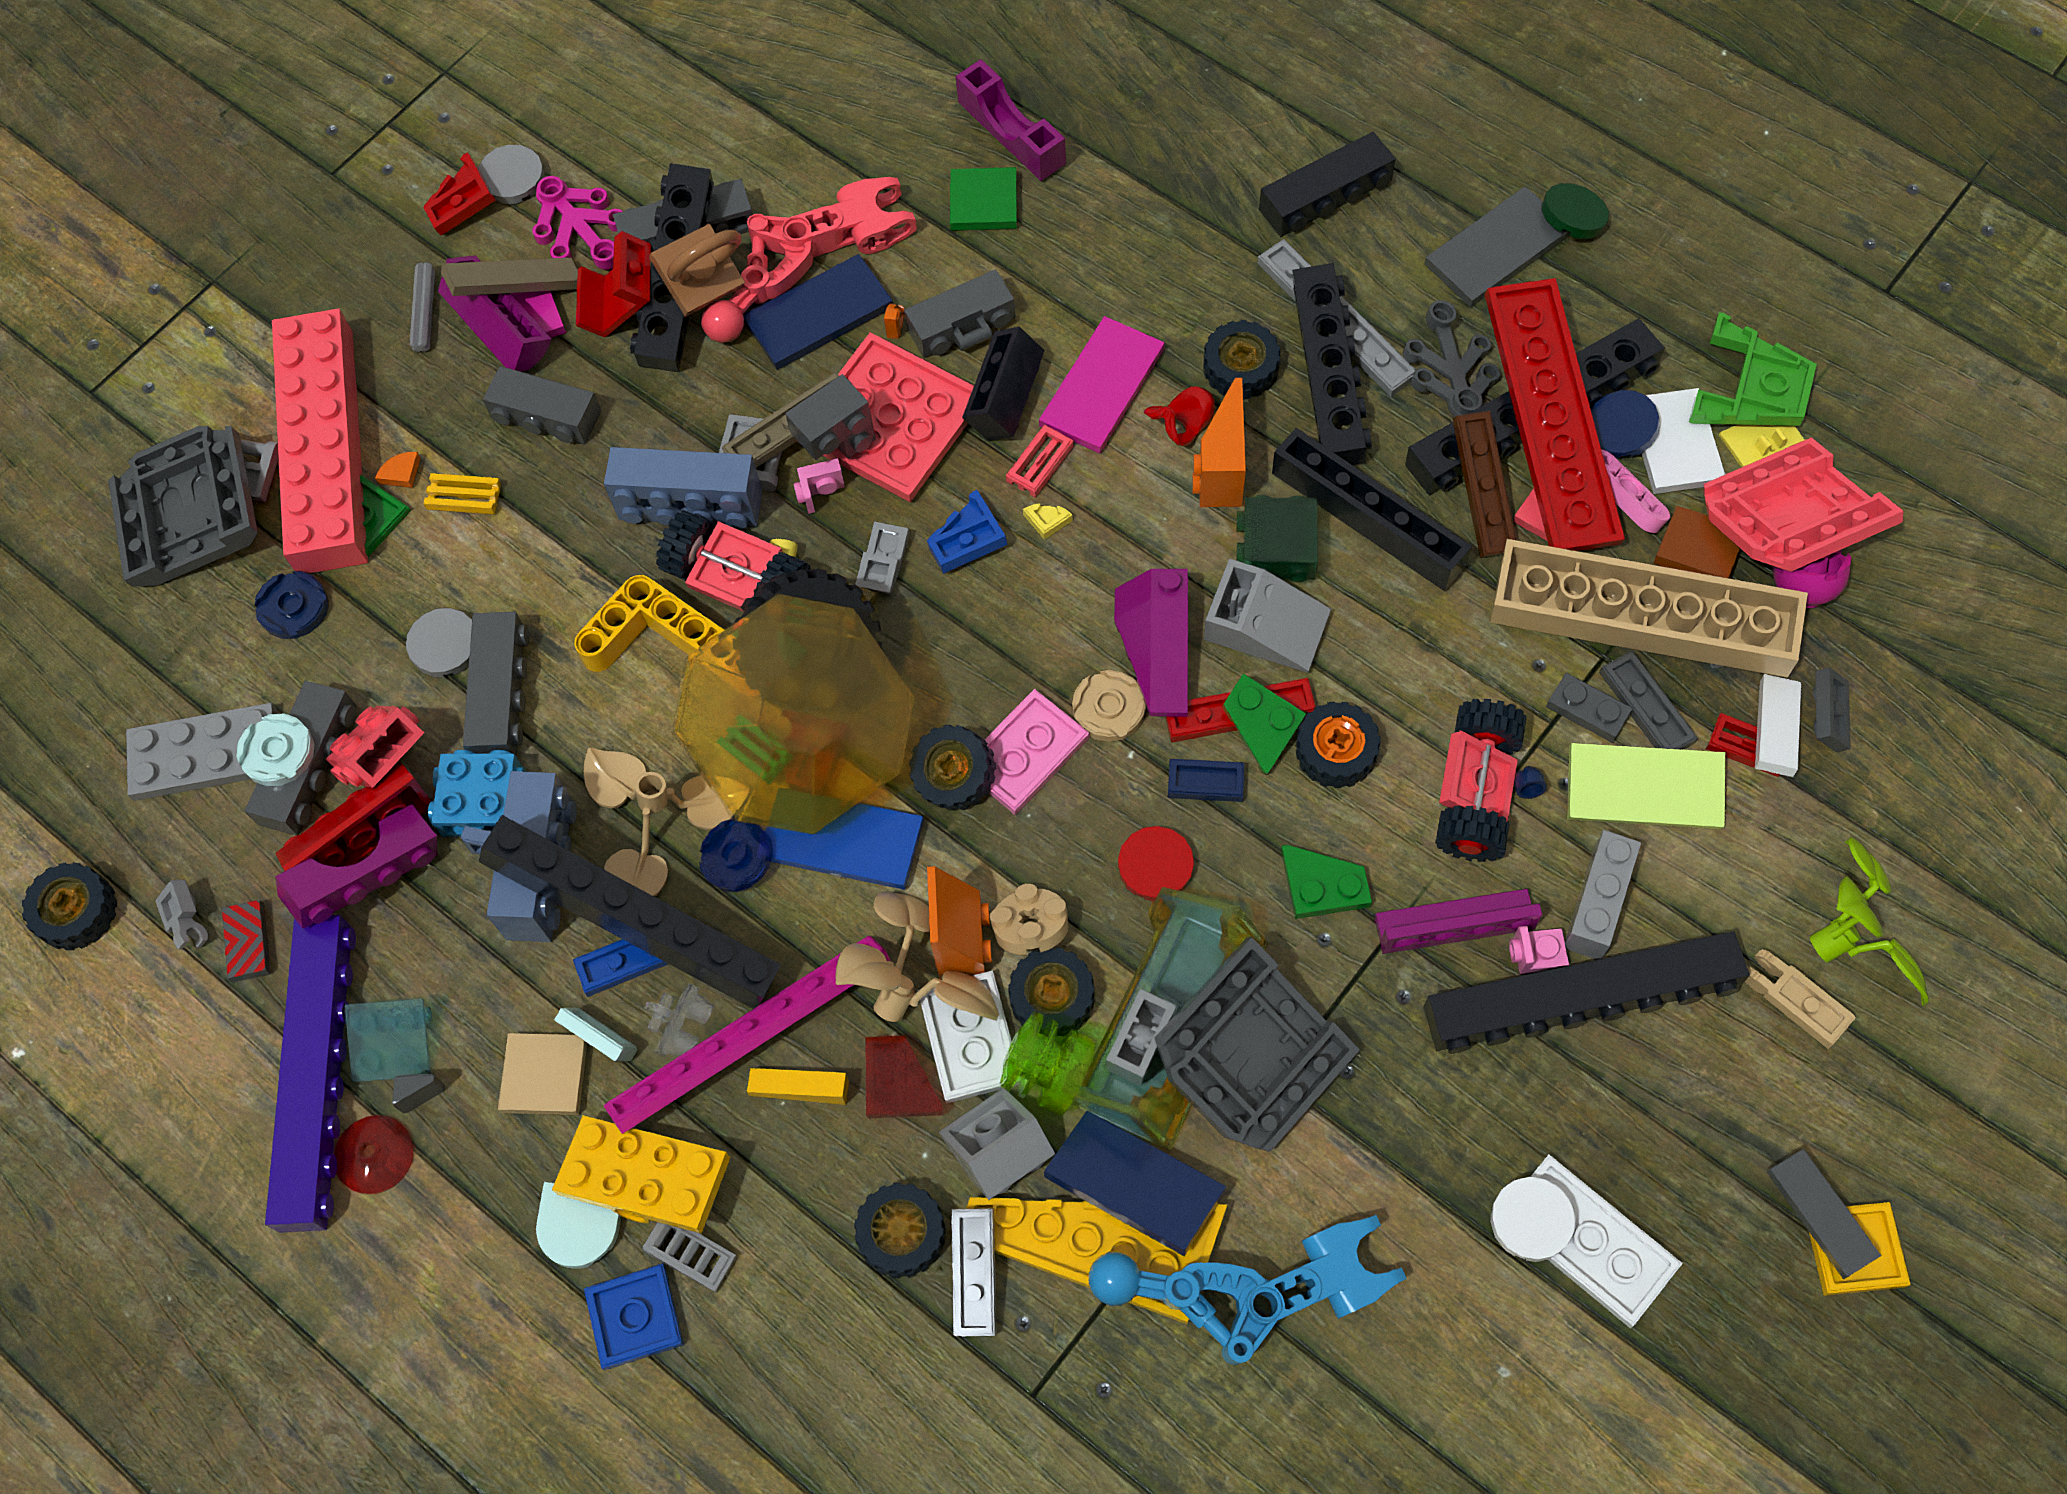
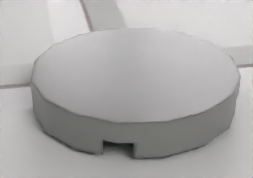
M505 145L496 148L486 155L479 165V170L496 199L495 202L501 204H517L523 202L522 198L528 195L530 197L534 196L539 181L545 176L539 156L532 149L522 145Z
M452 608L435 609L423 614L413 623L407 634L406 650L412 663L422 673L432 677H444L443 675L450 673L455 675L463 672L469 666L472 620L464 612Z

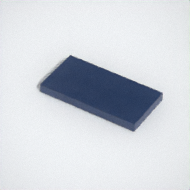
M857 254L743 316L744 323L776 370L886 312L887 306L893 304V300L860 254Z
M1088 1110L1044 1170V1178L1182 1256L1186 1255L1226 1193L1225 1185Z

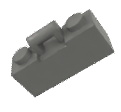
M996 269L904 309L907 330L924 358L932 354L941 355L945 353L955 342L961 351L992 338L990 328L1004 327L1011 319L1016 317L1014 298Z

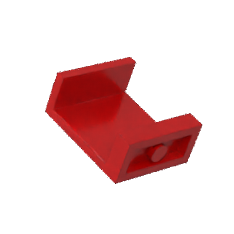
M621 231L614 237L613 269L604 276L582 266L578 269L577 327L605 338L650 301L651 260L649 256L651 254V243Z

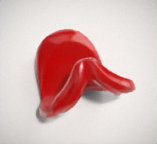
M1192 386L1179 393L1168 406H1151L1144 410V414L1151 419L1164 418L1165 429L1169 438L1177 445L1187 446L1193 442L1197 434L1212 420L1215 402L1209 391L1201 387ZM1175 418L1182 423L1186 432L1177 433Z

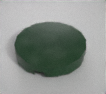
M1560 183L1552 186L1545 194L1541 205V211L1546 221L1554 229L1560 232L1565 229L1571 232V237L1576 239H1590L1598 236L1609 220V211L1605 202L1589 189L1572 183Z

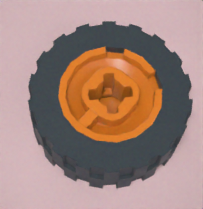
M1333 701L1327 702V705L1315 707L1313 712H1309L1304 717V722L1300 724L1298 730L1296 758L1300 761V768L1308 774L1312 781L1316 780L1325 787H1351L1358 781L1362 782L1367 777V774L1372 772L1377 761L1381 738L1378 736V726L1374 724L1369 713L1366 714L1362 711V708L1357 705H1349L1348 702L1335 703Z

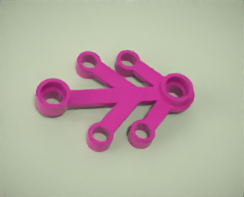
M547 176L541 179L537 185L536 197L542 207L538 222L532 228L536 242L541 245H547L554 240L555 235L551 222L557 209L561 213L562 219L556 242L550 249L551 258H572L569 246L573 230H575L590 248L594 264L603 270L613 269L614 242L609 239H600L587 223L607 224L611 231L618 232L615 222H612L614 220L613 214L623 211L617 208L609 211L604 210L609 205V198L603 188H593L592 190L568 188L566 183L556 176ZM602 197L601 200L594 201L596 198ZM570 202H589L592 209L574 208ZM547 231L546 234L539 235L541 232ZM559 253H565L563 256H557Z

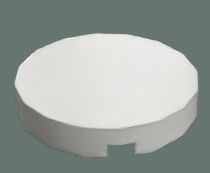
M1526 1177L1512 1181L1499 1192L1493 1203L1490 1223L1495 1238L1505 1251L1513 1256L1526 1259V1261L1539 1262L1552 1259L1567 1247L1574 1234L1575 1214L1571 1201L1558 1186L1546 1179Z

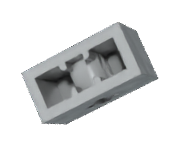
M1140 989L1106 1059L1105 1069L1141 1086L1158 1051L1155 1037L1174 1017L1176 1005Z

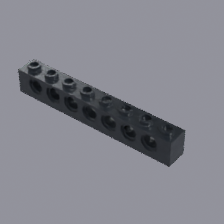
M1640 318L1576 353L1590 409L1605 395L1625 390L1635 379L1641 376L1646 378L1659 368V361L1665 347ZM1509 391L1468 413L1490 411L1499 457L1501 459L1509 456L1517 446L1522 444ZM1453 422L1408 448L1405 466L1429 496L1439 490H1449L1460 478L1464 477ZM1504 423L1510 424V425H1512L1513 427L1506 426V425H1504ZM1445 456H1452L1456 459H1448Z

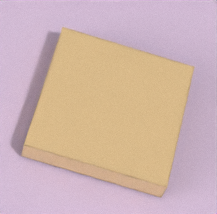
M508 1033L498 1110L501 1113L579 1115L587 1042L577 1035Z

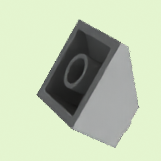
M1002 1088L939 1131L942 1139L971 1181L988 1200L1007 1191L1014 1182L1027 1173L1039 1169L1046 1160L1055 1155L1036 1118L1005 1088Z

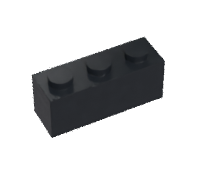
M1020 326L994 332L962 417L988 441L1014 437L1045 352Z

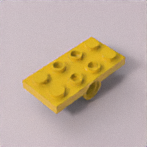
M583 1115L552 1191L559 1196L611 1209L614 1213L635 1222L649 1223L652 1220L702 1234L731 1157L724 1151L631 1128L621 1134L615 1123Z

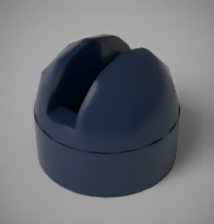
M1526 766L1524 771L1519 770L1516 773L1514 785L1516 793L1520 798H1536L1547 790L1544 775L1538 768Z

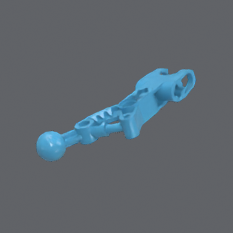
M1377 1215L1353 1222L1338 1223L1302 1240L1301 1242L1311 1262L1271 1281L1264 1279L1254 1269L1223 1263H1192L1170 1276L1139 1270L1136 1262L1121 1252H1107L1099 1256L1092 1263L1088 1274L1089 1286L1093 1295L1100 1302L1107 1305L1121 1306L1130 1302L1135 1296L1163 1300L1169 1308L1181 1310L1198 1329L1203 1326L1222 1345V1357L1230 1365H1239L1247 1362L1275 1323L1288 1315L1328 1297L1336 1317L1339 1319L1376 1302L1385 1292L1407 1278L1402 1268L1394 1269L1387 1273L1374 1274L1365 1270L1358 1260L1357 1248L1359 1241L1365 1235L1381 1226ZM1296 1283H1304L1306 1285L1307 1291L1303 1292L1302 1295L1297 1294L1284 1301L1282 1292L1294 1287ZM1200 1291H1217L1228 1294L1236 1300L1237 1314L1230 1331L1215 1317L1214 1314L1217 1310L1201 1295ZM1256 1295L1265 1296L1270 1301L1272 1308L1268 1317H1261L1255 1312L1253 1300Z

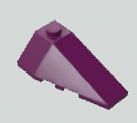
M1149 569L1115 588L1114 623L1125 645L1128 660L1131 661L1135 671L1137 683L1149 715L1187 717L1188 569Z

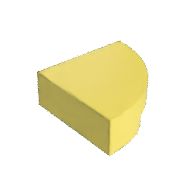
M1033 504L1023 509L1024 517L1044 540L1073 521L1072 514L1060 506Z

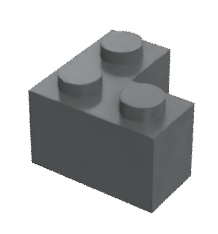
M843 374L785 413L790 433L814 460H817L824 454L832 453L837 447L849 459L854 454L865 451L876 440L869 403Z

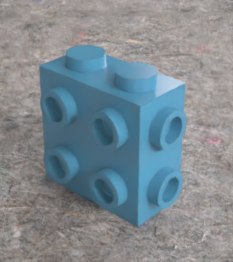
M456 750L453 754H440L439 767H435L433 771V785L436 791L434 801H431L428 807L429 822L442 837H461L465 826L492 831L501 815L504 814L510 772H527L526 768L522 767L515 754L505 750H493L490 754H475L468 750Z

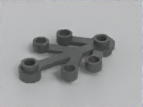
M1437 300L1431 304L1425 318L1427 326L1437 334L1443 358L1426 348L1425 344L1419 339H1410L1403 349V357L1411 363L1422 361L1450 380L1452 388L1436 379L1431 370L1419 368L1411 379V385L1416 391L1426 392L1430 390L1447 401L1448 410L1455 417L1468 414L1483 406L1481 395L1486 388L1495 385L1500 376V371L1494 364H1483L1476 375L1475 382L1470 387L1467 386L1466 374L1478 359L1484 358L1491 348V341L1484 335L1473 336L1467 351L1459 359L1450 329L1456 317V309L1447 301ZM1475 344L1482 346L1483 349L1478 348ZM1410 349H1415L1418 353H1414ZM1484 373L1491 375L1492 378L1485 376ZM1419 378H1424L1427 382H1422Z

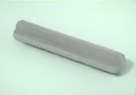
M429 262L417 263L414 272L409 344L415 352H427L430 348L435 270Z

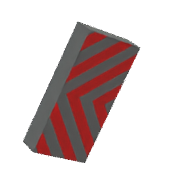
M260 900L222 908L227 979L233 983L270 974L264 904Z

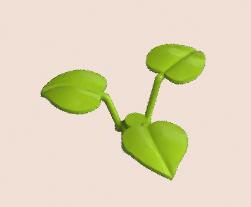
M1850 837L1845 843L1849 845L1854 859L1869 877V888L1862 894L1848 876L1842 878L1836 909L1843 913L1831 921L1830 925L1810 935V941L1816 952L1826 963L1846 952L1853 957L1859 953L1877 949L1886 951L1891 955L1899 969L1918 989L1921 995V1004L1924 1006L1928 1004V995L1922 971L1914 958L1896 939H1892L1890 942L1884 940L1858 946L1855 943L1861 939L1854 927L1858 922L1877 938L1883 936L1880 922L1868 906L1867 900L1879 887L1885 894L1890 893L1891 885L1877 859L1858 840Z

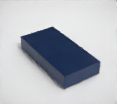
M1170 759L1168 798L1243 802V762Z

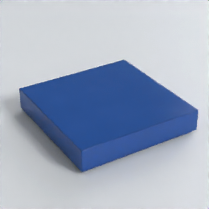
M664 1264L584 1288L600 1365L604 1371L684 1346Z

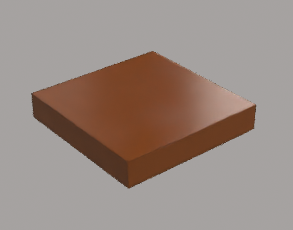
M1676 506L1655 557L1654 564L1667 568L1729 578L1740 548L1709 521L1708 515Z

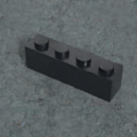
M1373 131L1261 188L1259 210L1280 237L1290 232H1297L1311 221L1319 217L1324 218L1344 204L1356 202L1362 195L1386 186L1393 178L1396 158Z

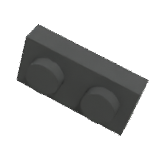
M1831 668L1815 671L1816 686L1813 688V697L1816 702V720L1814 721L1813 728L1817 740L1835 752L1849 750V681Z
M1565 673L1546 705L1550 710L1611 743L1615 740L1633 709L1568 673Z

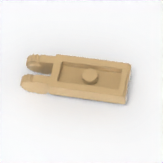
M1760 950L1755 955V959L1769 974L1779 977L1775 984L1763 974H1760L1755 968L1747 966L1750 976L1745 983L1754 991L1764 994L1763 997L1827 1049L1833 1046L1856 1018L1853 1013L1792 965L1788 966L1770 953V951Z

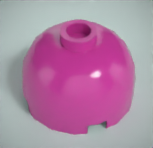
M1841 549L1792 572L1773 566L1774 583L1779 588L1807 592L1806 608L1817 607L1836 599L1845 589L1850 574L1851 556L1849 553L1847 556L1842 555Z

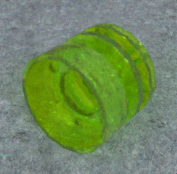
M1033 1011L1026 1023L1018 1029L1003 1061V1072L999 1087L1010 1091L1017 1079L1021 1077L1017 1095L1025 1098L1035 1084L1039 1085L1037 1105L1063 1116L1073 1102L1087 1073L1096 1048V1040L1074 1029H1070L1059 1043L1055 1041L1058 1022L1051 1019L1043 1033L1040 1034L1044 1015Z

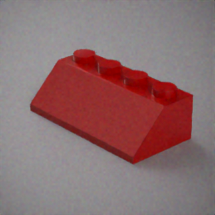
M400 761L373 788L365 787L350 794L346 802L332 812L320 816L313 826L301 835L290 838L283 848L275 854L285 871L309 858L333 867H344L359 863L370 856L378 845L380 839L379 821L411 804L423 817L428 813L431 799Z

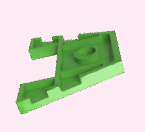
M1719 312L1709 344L1745 354L1734 399L1698 390L1689 422L1693 424L1800 426L1805 417L1817 364L1779 343L1773 346L1757 337L1758 332L1748 326L1742 329L1730 322V316Z

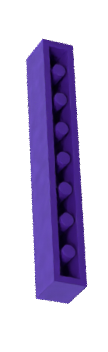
M331 915L324 922L319 924L313 923L304 929L301 928L295 918L293 923L265 1225L279 1233L327 1230L328 1218L332 1217L334 1210V1200L330 1194L331 1178H334L337 1172V1159L333 1154L334 1139H337L340 1134V1119L336 1115L337 1102L342 1099L344 1090L343 1080L340 1077L341 1062L345 1061L347 1054L343 1030L344 1024L348 1023L350 1017L346 994L347 987H350L352 984L353 971L349 964L350 950H354L356 944L354 928L341 915Z

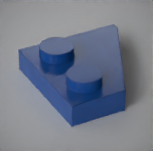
M978 490L973 491L968 496L970 502L960 512L954 511L946 519L945 525L937 529L927 540L928 548L943 574L1008 545L1006 535Z

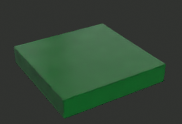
M1016 167L951 169L950 229H1017Z
M361 475L360 482L363 485L364 498L362 506L365 513L363 525L366 528L365 551L369 557L409 514L411 509Z

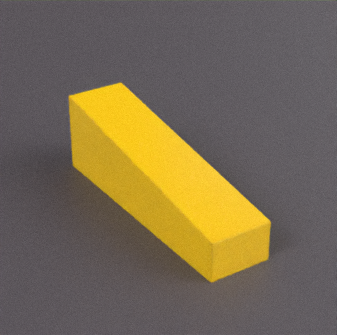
M750 1068L747 1093L749 1096L846 1105L849 1079L846 1073Z

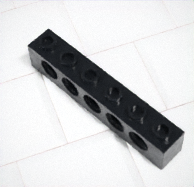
M670 163L668 175H663L661 180L660 192L664 198L662 207L657 206L655 211L654 223L658 230L656 238L650 239L651 253L676 241L670 239L673 233L683 232L685 233L684 236L707 224L714 187L710 169ZM680 201L691 202L685 208L676 207ZM651 262L650 301L637 311L636 319L637 322H640L638 333H633L630 351L631 354L635 355L640 367L679 372L690 315L684 316L674 298L668 303L657 302L661 296L671 295ZM664 326L667 328V331L662 335L651 334L656 327Z
M1334 263L1293 269V289L1319 443L1351 465L1366 463V450L1372 449L1369 428H1362L1361 418H1366L1364 397L1357 398L1356 387H1361L1358 366L1352 367L1350 357L1355 356L1353 335L1346 336L1345 327L1350 326L1348 306H1341L1340 297L1345 296L1342 275L1336 276ZM1320 302L1328 304L1326 306H1316ZM1325 332L1333 333V335L1329 337H1324L1320 334ZM1331 362L1339 364L1336 367L1325 366L1326 364ZM1334 393H1342L1345 396L1342 398H1333L1330 395ZM1339 424H1348L1351 427L1345 430L1337 429L1335 426Z

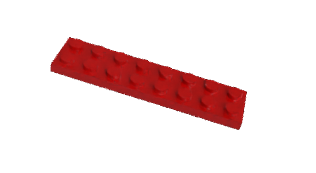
M1556 278L1487 288L1484 295L1548 545L1572 551L1620 545L1625 540Z

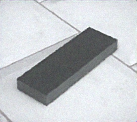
M1633 651L1601 668L1599 673L1620 702L1633 708L1630 715L1654 748L1684 750L1696 743L1698 737Z
M1804 1149L1767 1171V1174L1843 1280L1881 1257V1254Z

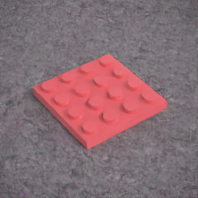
M870 332L838 375L843 374L868 401L876 440L865 451L856 453L849 459L838 447L832 453L824 454L823 456L830 460L838 458L841 466L911 503L968 423L962 417L974 386Z

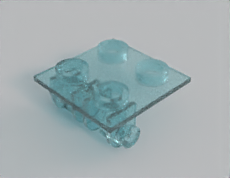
M423 998L345 1004L352 1082L394 1079L397 1075L430 1074L426 1023L431 1022L432 1012L430 1007H424Z

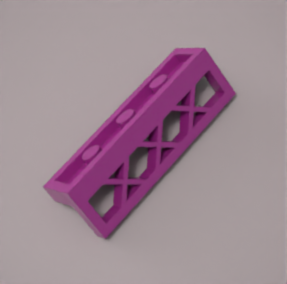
M1528 889L1379 912L1375 914L1374 919L1382 954L1516 933L1520 926H1527L1528 931L1534 930L1542 916L1540 904H1531Z

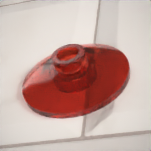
M368 1116L354 1122L340 1136L334 1151L337 1159L336 1174L340 1181L349 1189L368 1195L385 1192L397 1185L408 1172L413 1159V1142L409 1132L401 1123L388 1116ZM374 1145L375 1151L373 1155L364 1158L363 1152L366 1147Z

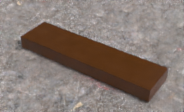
M1490 411L1458 415L1452 421L1480 558L1503 555L1507 539L1516 540L1491 413Z

